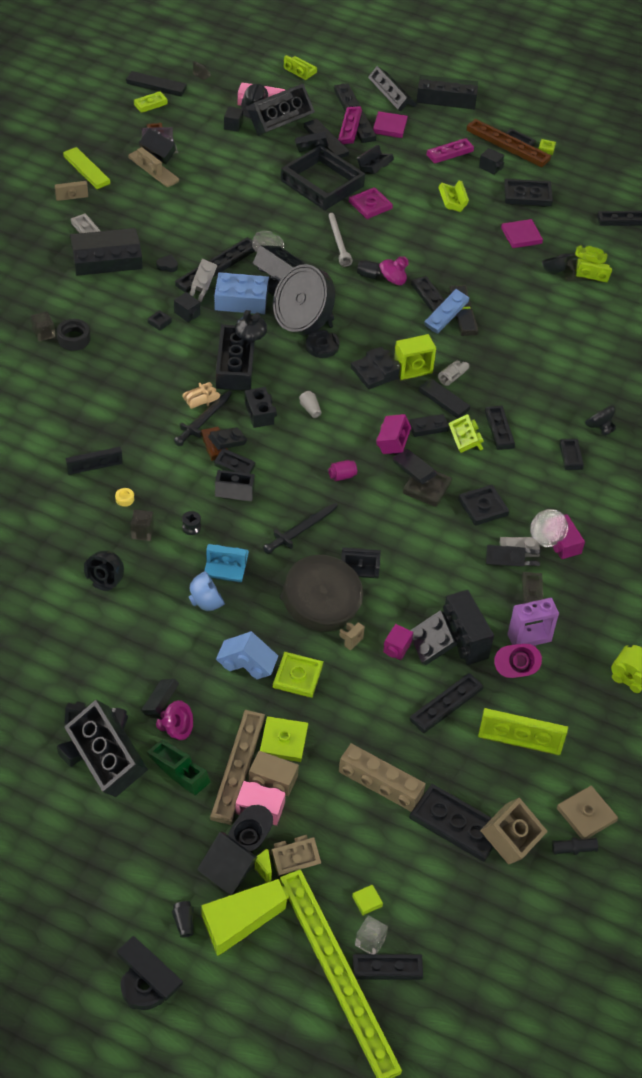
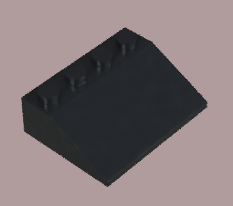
M420 75L416 103L475 110L478 81Z
M136 228L70 234L76 276L142 269V252Z

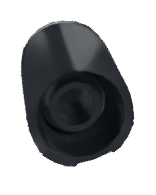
M561 254L544 259L541 262L546 271L556 274L564 271L567 261L575 258L576 254Z

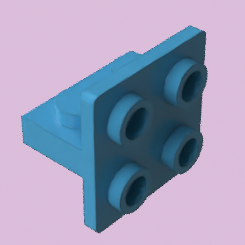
M208 544L206 550L207 562L204 571L208 573L210 578L242 582L249 551Z

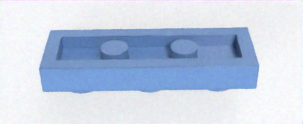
M455 289L424 321V325L438 334L469 302V297Z

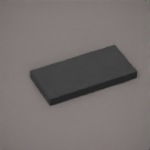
M434 784L430 785L410 813L409 818L483 862L486 861L494 849L493 845L480 831L492 818Z

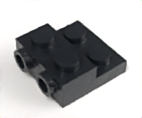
M381 346L366 352L365 358L352 362L351 369L370 390L398 379L400 364L397 360L393 361L390 351L388 349L384 350Z

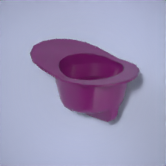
M531 644L509 645L497 651L494 664L496 670L506 678L532 675L539 670L542 664V656L540 651Z

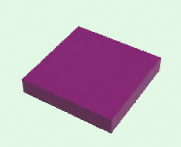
M378 111L373 131L379 135L403 138L408 116Z
M375 187L349 197V203L366 219L393 209V204Z
M532 219L503 223L501 226L512 248L537 245L543 242V238Z

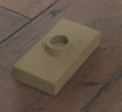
M87 181L56 184V200L88 197Z

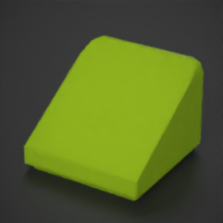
M266 849L256 856L254 869L268 883L271 882L272 870L269 850Z

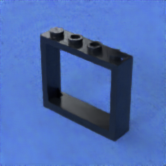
M320 145L282 167L281 181L323 210H327L364 187L365 173ZM318 162H322L349 181L327 194L299 174Z

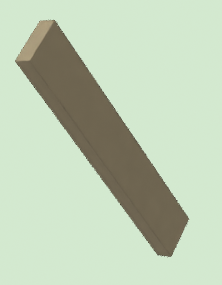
M249 710L244 711L210 820L232 825L236 812V801L243 782L246 781L265 720V714Z

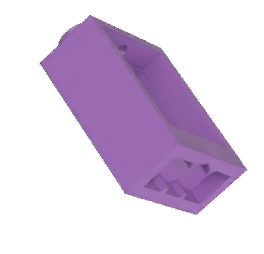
M552 598L514 606L508 630V637L512 645L524 643L534 646L552 641L559 616ZM543 620L541 623L525 626V623Z

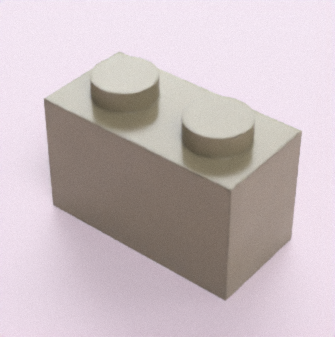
M258 751L249 770V783L255 782L267 788H277L281 792H285V795L289 797L298 777L299 765Z

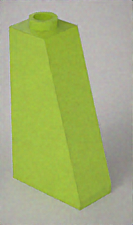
M279 879L201 905L202 918L217 956L286 909L289 894L286 887L281 886Z

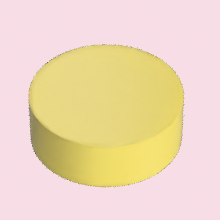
M129 488L119 489L115 494L116 503L124 507L130 506L134 502V492Z

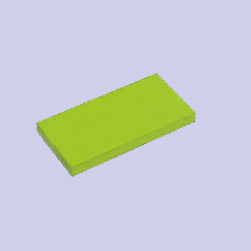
M484 708L478 737L561 755L568 726Z

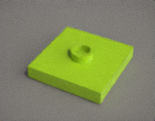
M284 652L273 682V688L313 698L324 661Z
M267 716L260 751L284 760L301 762L308 723Z

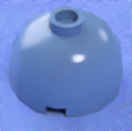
M206 571L197 575L192 580L189 588L191 595L188 597L194 607L198 605L202 610L213 611L225 605L222 596Z

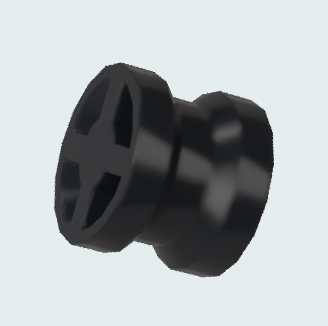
M188 511L183 514V532L187 535L198 534L201 530L200 514L195 511Z

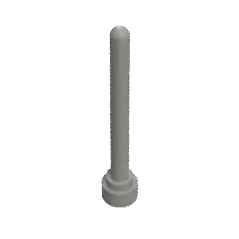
M329 213L328 217L340 252L339 263L342 267H348L352 264V257L346 252L334 213Z

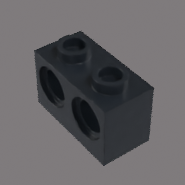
M266 387L245 390V405L253 428L274 425L277 410L275 406H272V396L268 394Z

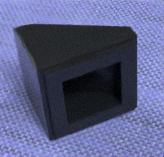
M73 741L57 746L58 754L70 767L83 759Z

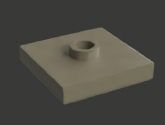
M592 786L557 806V810L581 839L590 838L618 820L617 815Z

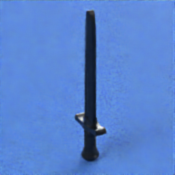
M231 390L220 396L189 426L180 423V429L184 432L174 438V443L177 446H183L184 441L190 435L201 438V430L198 429L232 395Z
M334 503L325 507L283 534L275 529L274 536L277 539L271 543L264 544V552L271 554L274 549L282 544L292 549L293 541L291 540L331 514L338 504Z

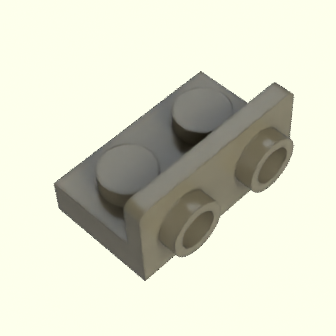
M307 835L294 838L295 843L287 845L286 841L273 844L274 849L269 850V854H272L277 876L321 864L314 837L308 839Z

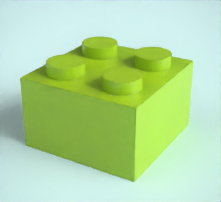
M429 334L396 341L394 361L397 360L400 364V380L433 373L436 346Z

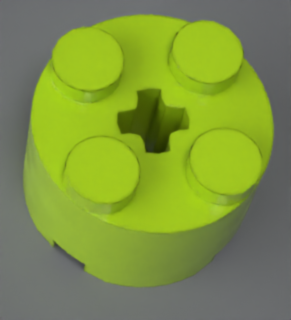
M626 645L611 666L612 679L617 683L628 685L635 693H640L642 690V647L637 645L628 647Z

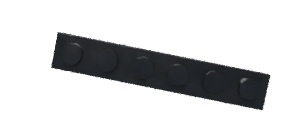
M348 83L334 85V91L345 112L347 107H360ZM362 110L357 135L361 143L376 141V134Z

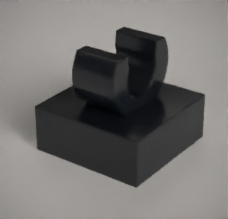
M79 701L76 704L68 703L65 707L64 724L67 725L87 708L85 707L86 703Z

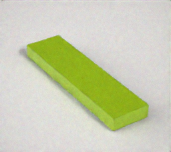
M77 147L63 152L64 158L96 189L110 184V179Z

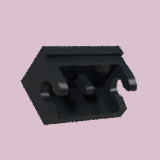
M342 547L340 576L379 579L381 550Z

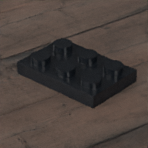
M504 179L505 203L552 206L551 181Z

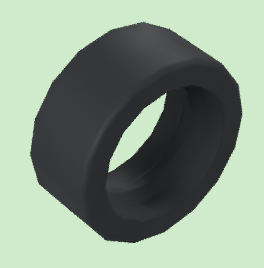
M68 319L61 322L57 327L59 345L71 351L85 348L90 342V327L85 321L80 319ZM72 331L83 333L76 338L65 336V334Z

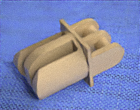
M208 382L203 385L199 383V387L183 393L182 397L190 408L193 409L203 404L209 406V403L217 400L220 394Z

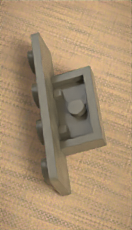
M141 147L128 155L129 159L166 187L179 182L177 176L163 167L162 162Z

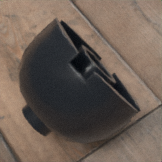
M99 551L86 560L84 563V573L87 580L90 578L94 582L92 585L95 588L109 591L122 580L124 564L115 553Z

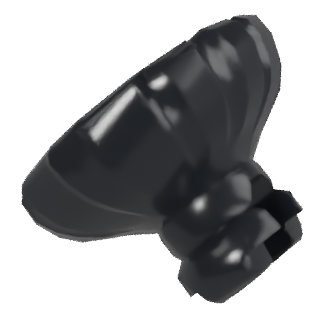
M245 310L243 317L235 325V332L243 340L256 341L266 335L267 324L258 312L251 315V310Z
M610 405L584 422L585 425L590 428H600L601 434L604 436L615 431L616 425L611 421L615 414V406Z

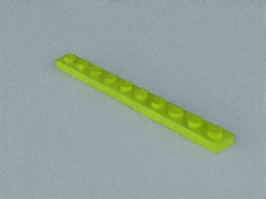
M301 869L280 877V883L288 891L289 901L376 1078H394L401 1075L402 1070Z

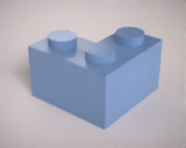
M251 631L224 640L216 660L229 672L244 667L251 676L260 679L271 675L278 655Z

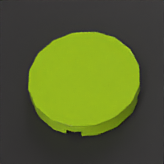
M580 245L575 251L577 257L593 263H604L608 256L607 253L603 254V250L592 246L582 248V245Z

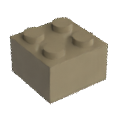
M520 797L506 803L480 830L508 865L523 859L548 832Z

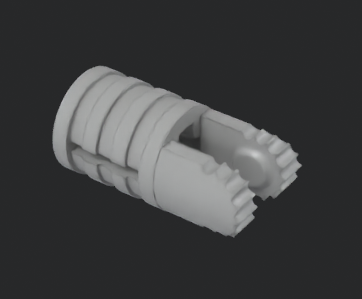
M456 360L438 374L439 381L443 385L449 386L469 369V363H460V361Z

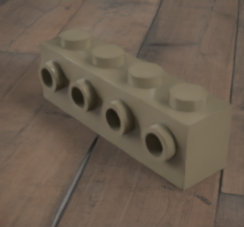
M352 743L340 758L339 772L411 812L424 795L426 783Z

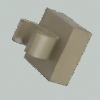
M359 622L355 626L347 623L346 629L349 632H345L343 629L340 630V637L345 639L344 646L350 651L364 636L365 627Z

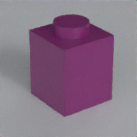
M395 624L385 639L383 653L392 658L402 660L412 644L413 631Z

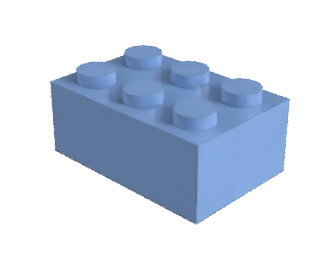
M218 272L215 289V310L244 313L245 310H251L253 314L257 312L265 314L269 277Z

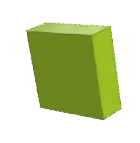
M541 139L539 150L553 155L556 142Z
M373 885L354 892L352 895L362 916L383 907V902Z

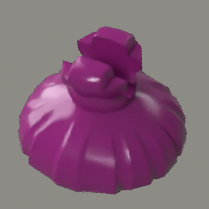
M399 256L396 261L386 259L380 263L379 267L382 274L391 283L401 286L406 282L407 275L404 269L409 265V260L405 256Z
M182 700L174 701L167 707L166 711L160 713L162 720L157 719L156 727L160 731H167L170 737L178 741L185 740L189 737L193 728V714L187 703Z

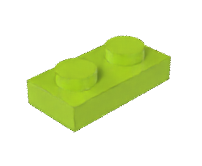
M161 91L134 99V105L141 113L168 104L167 98Z

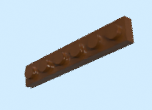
M474 119L467 125L466 131L537 166L543 167L551 159V155L477 119Z

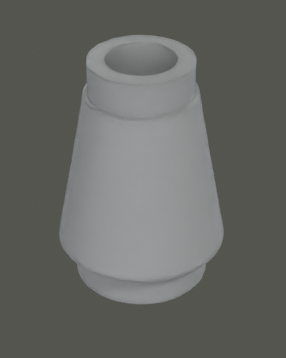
M311 391L302 393L299 397L300 404L313 418L320 416L322 412L316 395Z

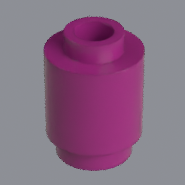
M350 460L332 463L331 468L328 469L329 476L334 481L353 478L354 475H357L356 463Z

